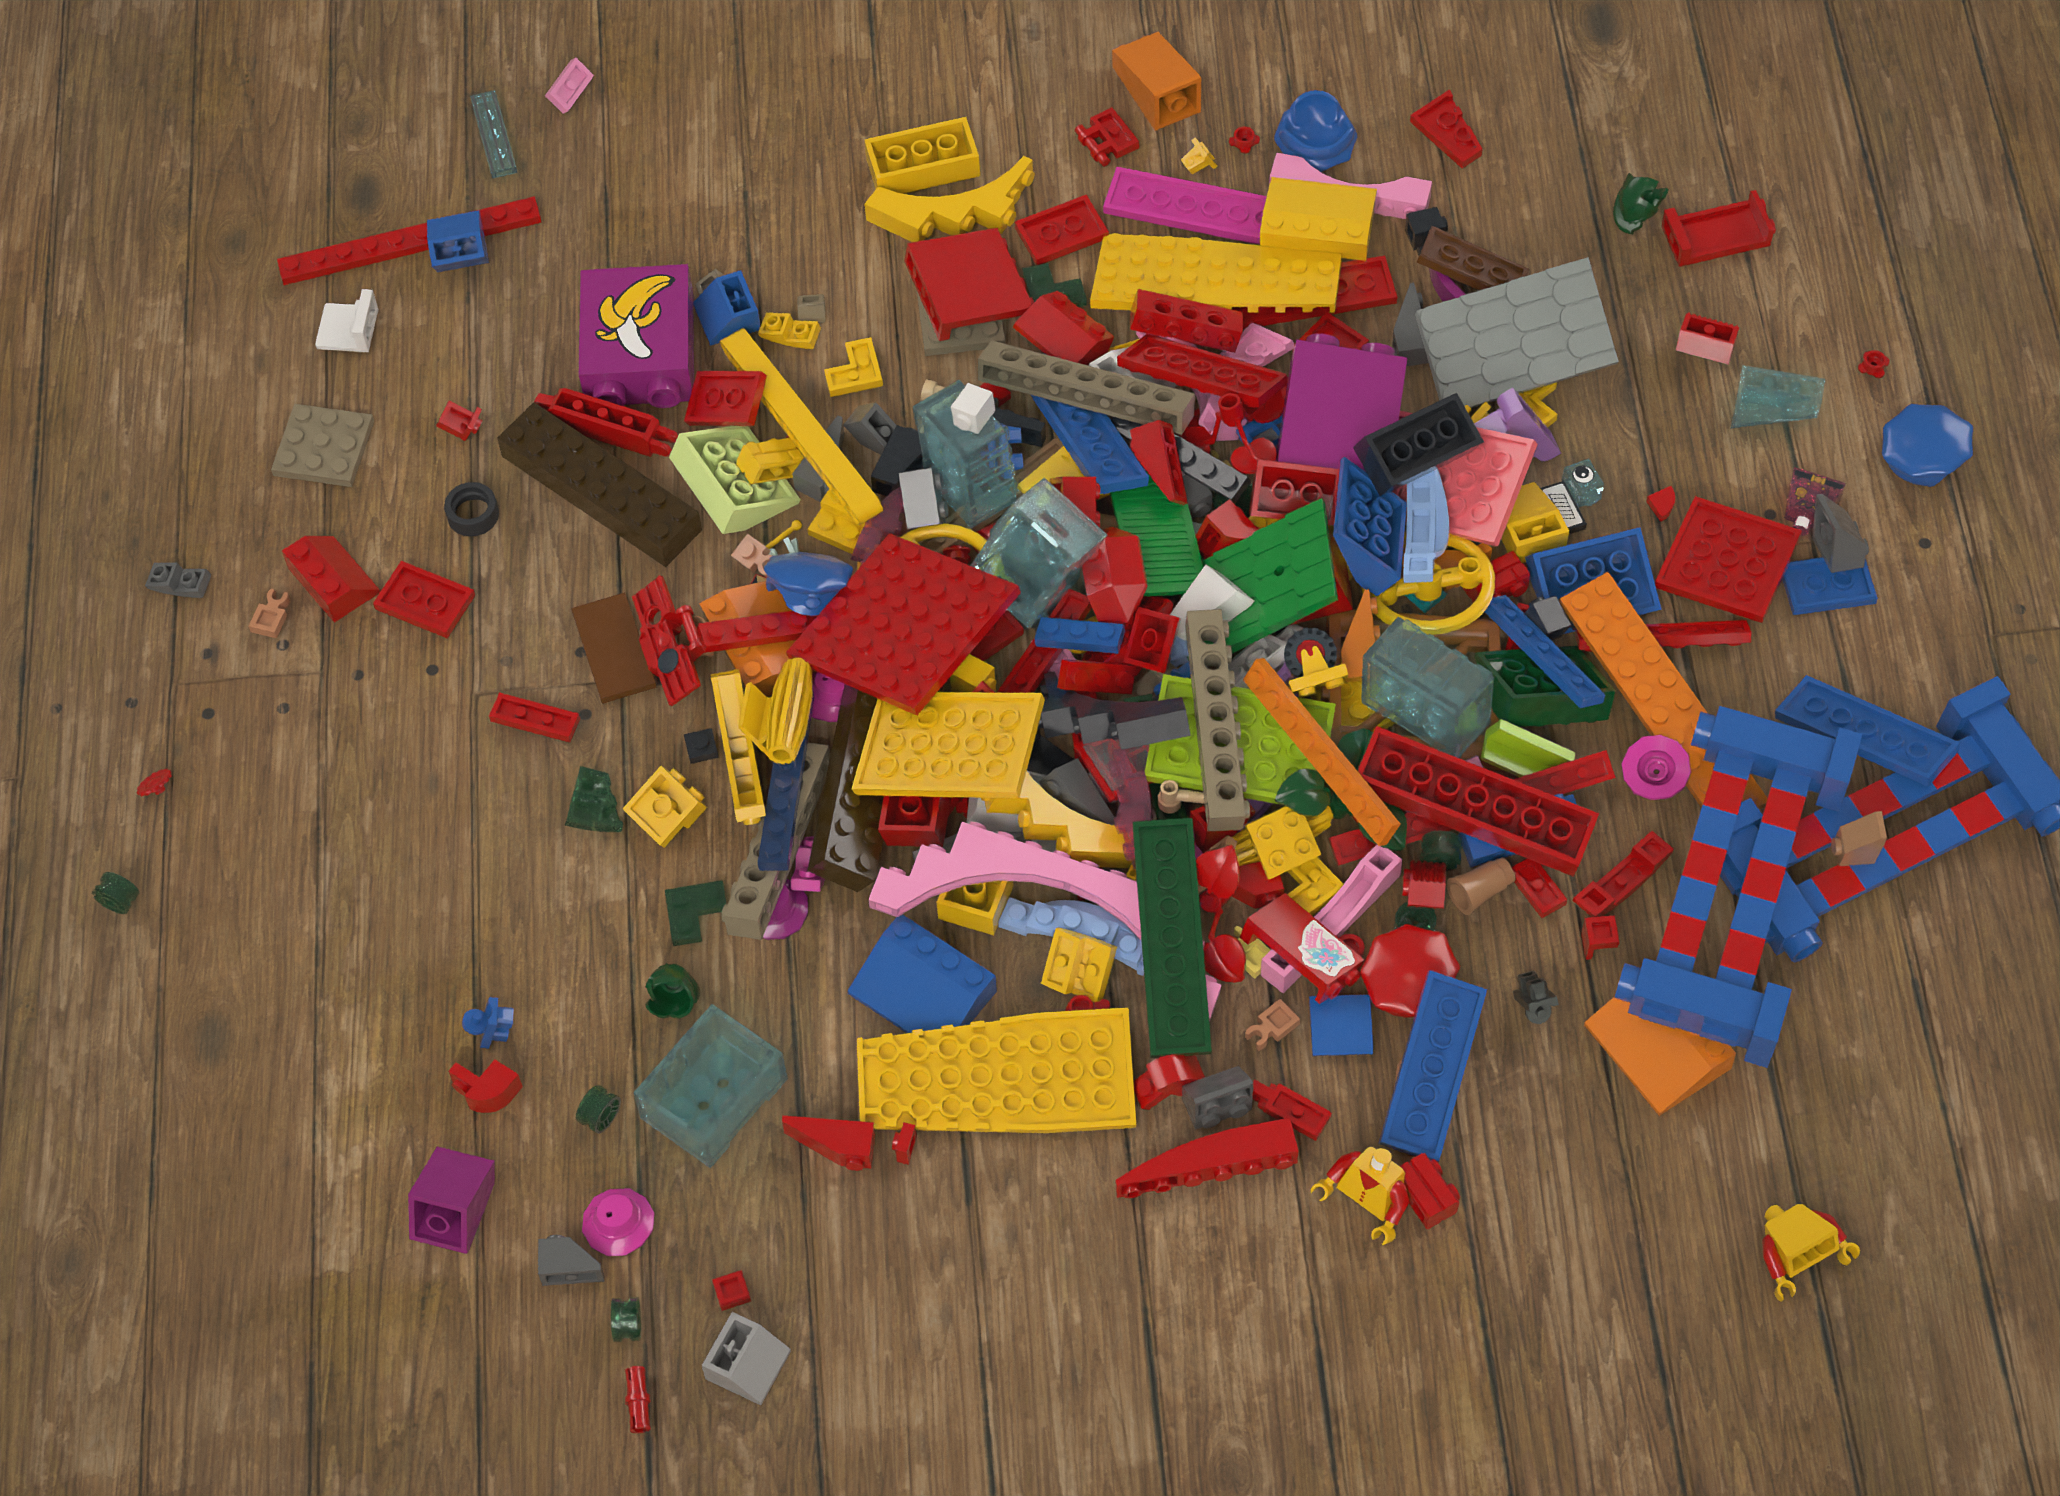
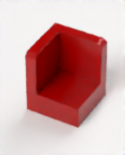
M1615 915L1585 918L1581 932L1585 960L1592 959L1594 949L1618 948L1619 936Z

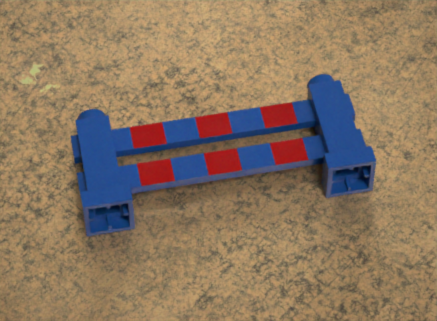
M1998 676L1948 701L1936 727L1942 735L1956 741L1959 740V751L1929 787L1895 772L1844 797L1839 812L1822 808L1800 819L1786 868L1830 847L1832 838H1835L1840 826L1871 813L1882 811L1884 820L1980 771H1983L1993 785L1992 788L1886 840L1875 864L1839 866L1838 864L1798 885H1795L1785 870L1765 944L1769 943L1776 955L1786 952L1792 962L1805 959L1817 951L1823 944L1815 931L1820 922L1819 916L2014 818L2017 819L2024 830L2034 826L2042 837L2060 829V780L2048 763L2032 745V741L2014 716L2006 709L2005 705L2011 693ZM1752 798L1741 802L1720 877L1733 895L1736 894L1738 898L1763 816Z
M1719 706L1717 716L1700 712L1691 746L1705 749L1704 760L1715 763L1657 960L1653 961L1644 958L1641 968L1627 963L1624 964L1614 998L1630 1003L1628 1013L1674 1029L1676 1027L1696 1033L1700 1037L1730 1046L1745 1048L1747 1050L1744 1061L1768 1068L1778 1042L1792 989L1768 982L1763 994L1752 990L1807 792L1809 790L1819 793L1815 805L1839 812L1850 782L1862 733L1839 727L1834 739ZM1749 774H1754L1773 781L1716 979L1693 973L1692 969Z

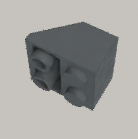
M1239 1066L1182 1086V1101L1195 1130L1202 1127L1205 1129L1212 1128L1224 1119L1230 1117L1240 1118L1252 1110L1253 1082Z

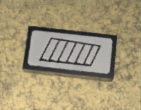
M1565 481L1540 488L1559 509L1569 534L1586 529L1587 523Z

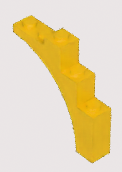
M1023 156L1009 171L998 179L980 188L955 195L940 197L913 196L897 193L878 186L864 204L866 221L911 242L924 241L926 237L931 236L934 228L951 236L964 234L972 230L975 222L988 229L998 228L1000 234H1002L1007 226L1010 227L1015 221L1016 212L1014 204L1018 202L1021 192L1033 182L1035 176L1033 160Z
M739 669L711 674V681L737 823L743 822L744 825L757 824L761 821L760 818L762 816H766L753 742L738 728L744 698Z
M1027 771L1020 798H981L982 801H985L986 813L1019 814L1018 824L1023 829L1024 839L1056 840V850L1067 853L1071 856L1070 859L1078 862L1088 860L1099 867L1129 868L1135 858L1131 827L1106 824L1069 809L1050 796L1033 780Z

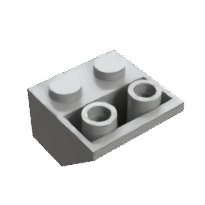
M732 1312L703 1362L702 1369L706 1380L762 1405L786 1362L791 1349L760 1324Z

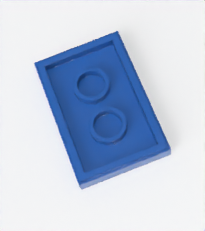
M1823 557L1793 561L1789 563L1782 578L1793 615L1876 604L1878 599L1866 559L1863 568L1835 573L1830 572Z

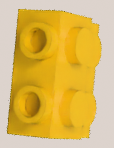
M829 489L820 502V511L807 529L808 535L857 556L884 514L882 512L865 523L857 525Z
M660 766L623 807V810L660 846L665 848L683 826L689 828L705 811L707 806L702 802L705 797L693 786L688 789L683 784L686 778L674 768L669 771Z

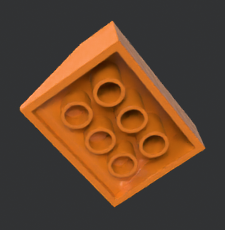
M766 581L723 590L699 603L708 622L792 611L786 605L778 589L774 591L767 590ZM796 640L724 650L733 668L735 670L739 669L741 682L746 688V684L752 682L766 697L772 695L773 687L783 664L789 659L786 651Z
M1614 997L1584 1022V1026L1659 1116L1731 1070L1736 1056V1052L1730 1045L1700 1037L1699 1034L1676 1027L1674 1029L1639 1018V1016L1628 1013L1630 1003Z

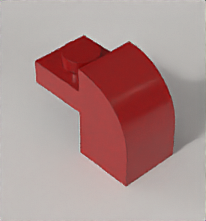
M1169 1054L1155 1059L1146 1065L1148 1071L1133 1081L1134 1092L1141 1109L1150 1110L1169 1095L1182 1097L1183 1085L1203 1079L1205 1075L1195 1055Z
M496 1059L492 1061L480 1077L457 1062L448 1071L453 1082L452 1087L465 1096L469 1109L479 1113H492L504 1108L523 1087L519 1075Z

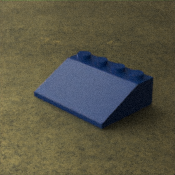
M1343 457L1340 462L1333 536L1355 581L1363 589H1369L1371 593L1378 596L1401 579L1407 502L1392 491L1380 497L1368 474L1349 459Z
M1641 527L1534 553L1525 557L1531 583L1537 598L1544 597V599L1556 596L1559 599L1609 572L1638 615L1662 610ZM1569 627L1564 634L1574 632L1575 630Z
M902 914L896 917L881 935L847 992L850 996L904 1032L912 1033V1030L918 1029L923 1031L942 1029L941 1026L953 1025V1027L969 1025L994 996L997 988L996 976Z

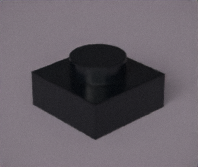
M712 728L684 734L690 764L719 758Z

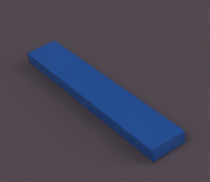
M1506 595L1492 598L1484 612L1579 708L1604 702L1605 694Z

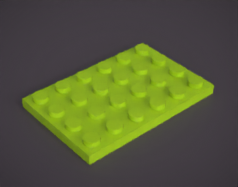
M1163 674L1158 701L1178 697L1183 698L1191 736L1150 744L1143 781L1162 784L1166 780H1173L1178 784V787L1203 791L1191 679ZM1235 686L1231 688V695L1237 697L1238 712L1234 714V721L1240 723L1241 738L1237 740V747L1243 748L1244 764L1240 766V773L1246 775L1247 791L1243 792V798L1279 804L1275 802L1276 794L1282 783L1291 774L1301 769L1317 770L1251 689ZM1216 691L1209 692L1212 695H1220ZM1297 697L1326 734L1331 737L1336 704ZM1213 717V718H1212L1213 720H1216V721H1222V720H1223V719L1220 718V717ZM1215 743L1218 747L1226 746L1223 743ZM1218 769L1221 773L1229 772L1226 769Z

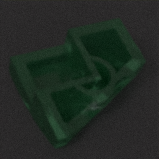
M580 766L565 826L598 832L622 831L623 821L619 820L616 810L617 801L610 789L611 781L608 773Z

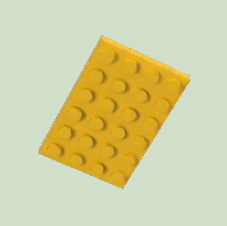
M937 692L917 716L877 698L851 789L857 795L1020 798L1045 699L1042 693Z

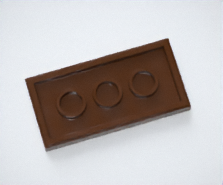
M1431 226L1417 260V263L1477 290L1487 289L1528 276L1530 270L1434 226Z
M625 592L571 608L602 704L657 688L653 674L648 669L639 642L640 635Z

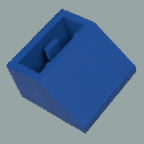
M479 210L427 220V241L432 267L437 273L489 263Z
M741 270L715 278L693 302L710 346L720 343V340L741 328H744L748 333L759 331L760 329L758 309Z

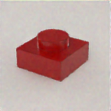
M903 1122L901 1132H896L894 1135L892 1150H895L896 1159L899 1163L909 1165L917 1139L916 1126Z

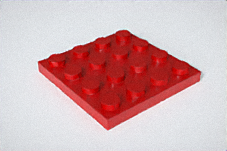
M1695 496L1658 573L1655 586L1657 589L1763 623L1800 541L1802 530Z

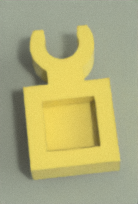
M1239 926L1234 927V934L1239 938L1243 929ZM1239 938L1238 940L1242 944L1246 955L1245 970L1255 979L1261 974L1262 958L1270 949L1259 939L1247 945Z

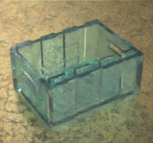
M957 380L914 405L913 413L915 424L918 428L923 468H938V473H942L944 479V489L941 490L942 497L966 524L973 528L1017 502L1016 492H1018L1017 482L1013 478L1015 469L1011 461L1013 457L1010 444H1008L1010 439L1008 427H1002L993 416L990 417L979 434L969 430H962L954 425L951 406L966 386L960 380Z
M1043 478L1011 505L971 566L1019 586L1021 593L1018 598L1021 602L1014 601L1007 610L1030 629L1041 617H1044L1059 603L1061 598L1070 589V582L1085 561L1098 550L1108 535L1048 480ZM1039 549L1043 551L1045 557L1039 554Z
M1397 617L1363 655L1361 703L1378 712L1383 717L1389 718L1431 745L1434 749L1460 758L1490 724L1494 676H1492V672L1481 665H1475L1468 661V657L1459 651L1446 647L1444 642L1435 636L1425 634L1420 630L1419 626L1408 619L1403 620Z
M711 1004L633 1094L642 1120L711 1168L729 1148V1142L764 1101H769L788 1078L781 1051ZM723 1079L729 1082L725 1088H720L717 1085ZM701 1102L709 1103V1107L706 1110H700L698 1105Z

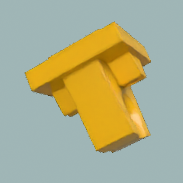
M1196 138L1191 140L1195 146L1181 159L1185 167L1192 175L1208 165L1215 169L1217 167L1214 162L1215 158L1203 142L1200 143Z

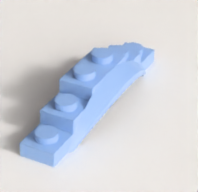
M1438 469L1407 483L1404 583L1433 582L1434 560L1445 552L1448 544V506Z
M1009 897L998 921L1000 928L1024 936L1031 933L1053 937L1055 929L1058 927L1085 934L1117 946L1114 958L1137 970L1138 975L1144 976L1141 940L1123 922L1102 907L1075 900H1056L1046 903L1036 901L1035 905H1031Z

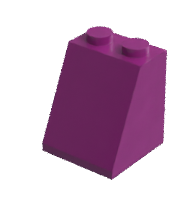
M437 1146L408 1194L409 1239L467 1254L495 1184V1161Z

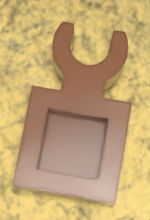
M748 533L731 554L736 561L755 573L758 569L765 577H767V574L764 571V566L773 555H769L771 551Z
M270 589L268 591L267 605L259 603L248 626L250 632L272 638L278 637L287 617L285 608L290 603L288 592H284L281 599L275 600L277 596L275 590Z
M1279 999L1258 1016L1257 1022L1260 1025L1250 1026L1245 1032V1038L1249 1040L1254 1035L1260 1036L1261 1040L1256 1043V1049L1260 1051L1267 1046L1268 1039L1271 1036L1278 1042L1299 1026L1300 1018Z

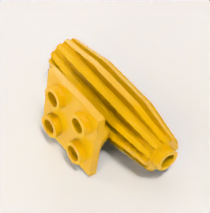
M802 658L788 659L783 664L776 680L771 698L766 697L752 682L746 684L738 728L774 763H781L783 765L785 763H792L806 735L813 698L812 667H810V664Z
M1284 806L1246 824V828L1232 837L1237 841L1235 852L1239 866L1261 862L1267 878L1271 879L1320 856L1321 852L1315 837L1331 826L1333 813L1330 807L1327 806L1320 815L1310 817L1298 814Z

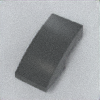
M154 563L145 586L147 589L160 593L203 598L211 574L207 569H182L178 563Z

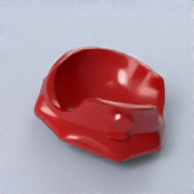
M1405 924L1373 939L1360 974L1375 1007L1393 1016L1413 1018L1415 1017L1427 972L1431 970L1456 979L1460 965L1452 952L1445 934Z

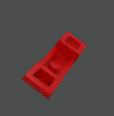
M1651 831L1632 847L1631 853L1598 882L1592 881L1573 897L1572 901L1591 917H1601L1607 914L1642 886L1669 858L1674 848Z

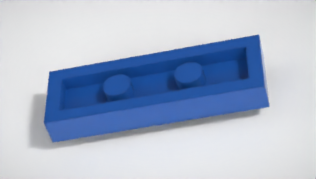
M1041 617L1034 640L1038 647L1119 654L1125 629L1124 624Z

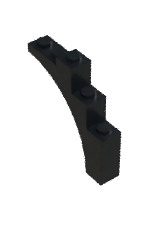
M993 397L995 412L980 433L976 434L969 430H962L954 425L952 411L934 408L922 433L910 427L905 428L896 425L871 474L872 491L898 500L902 494L899 473L922 470L938 458L957 449L985 443L984 437L993 436V442H996L994 424L1003 423L1006 426L1019 427L1021 429V443L1042 447L1046 440L1045 423L1033 417L1028 418L1015 414L1008 409H999L998 398Z
M1055 671L1043 673L1045 684L1040 685L1045 702L1038 729L1044 728L1046 738L1075 733V735L1081 734L1083 744L1112 738L1113 740L1118 739L1121 750L1191 736L1182 697L1146 702L1100 700L1081 695L1072 690L1057 688L1058 677Z

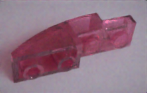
M901 486L882 500L883 512L866 521L850 560L860 562V566L889 533L899 536L903 522L898 519L900 513L905 514Z
M1119 748L1113 750L1111 761L1108 762L1110 776L1112 779L1116 778L1119 786L1116 792L1120 805L1117 817H1114V825L1117 833L1122 834L1125 841L1122 845L1125 859L1127 861L1131 860L1135 870L1132 822L1151 820V800L1145 772L1133 773L1125 749L1121 750Z

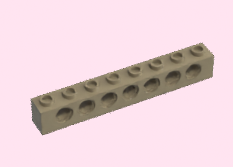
M992 340L978 358V381L1143 425L1161 420L1172 424L1174 433L1181 435L1194 417L1195 394Z
M1222 609L1187 611L1185 630L1207 831L1243 830L1245 818L1250 817L1249 801H1244L1243 792L1247 791L1246 775L1240 773V766L1244 764L1243 748L1237 747V740L1241 738L1240 723L1234 721V714L1238 712L1237 697L1231 695V688L1235 687L1234 671H1229L1228 663L1232 662L1231 646L1225 643V638L1229 637L1228 620H1223ZM1204 641H1212L1214 644H1206ZM1207 666H1214L1217 669L1211 670ZM1216 691L1220 695H1212L1209 692ZM1213 717H1220V718H1222L1223 720H1222V721H1216V720H1213L1212 718H1213ZM1215 743H1223L1226 746L1218 747ZM1218 769H1226L1229 772L1221 773ZM1229 795L1232 797V799L1226 800L1221 798L1220 796Z
M809 742L807 744L789 871L825 784L830 760L829 745ZM765 816L760 818L759 831L756 838L753 837L751 839L747 860L744 859L742 861L740 877L737 882L733 883L730 901L724 905L722 910V921L725 922L728 935L762 940L789 874V871H759L758 857Z

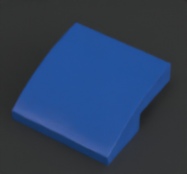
M1369 995L1336 996L1332 1000L1328 998L1321 1004L1315 1001L1316 996H1309L1312 1056L1373 1055Z

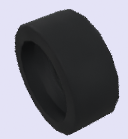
M467 482L456 486L445 498L444 510L448 523L458 534L463 536L485 534L494 527L498 520L499 508L495 495L486 485L478 482ZM470 500H481L488 505V508L482 515L473 519H463L456 516L455 513L461 504Z

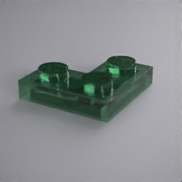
M1048 263L1022 268L1029 297H1032L1034 302L1042 295L1059 291L1064 293L1077 307L1087 305V298L1081 278L1054 283Z
M723 880L665 890L673 947L702 942L699 916L720 913L724 905L727 904Z

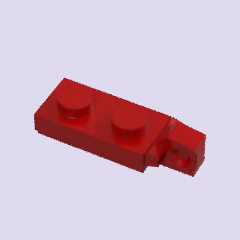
M1255 1079L1253 1081L1252 1099L1258 1102L1257 1107L1277 1120L1290 1118L1293 1129L1315 1141L1318 1140L1332 1117V1113L1329 1110L1280 1083L1278 1085L1271 1083L1268 1087Z

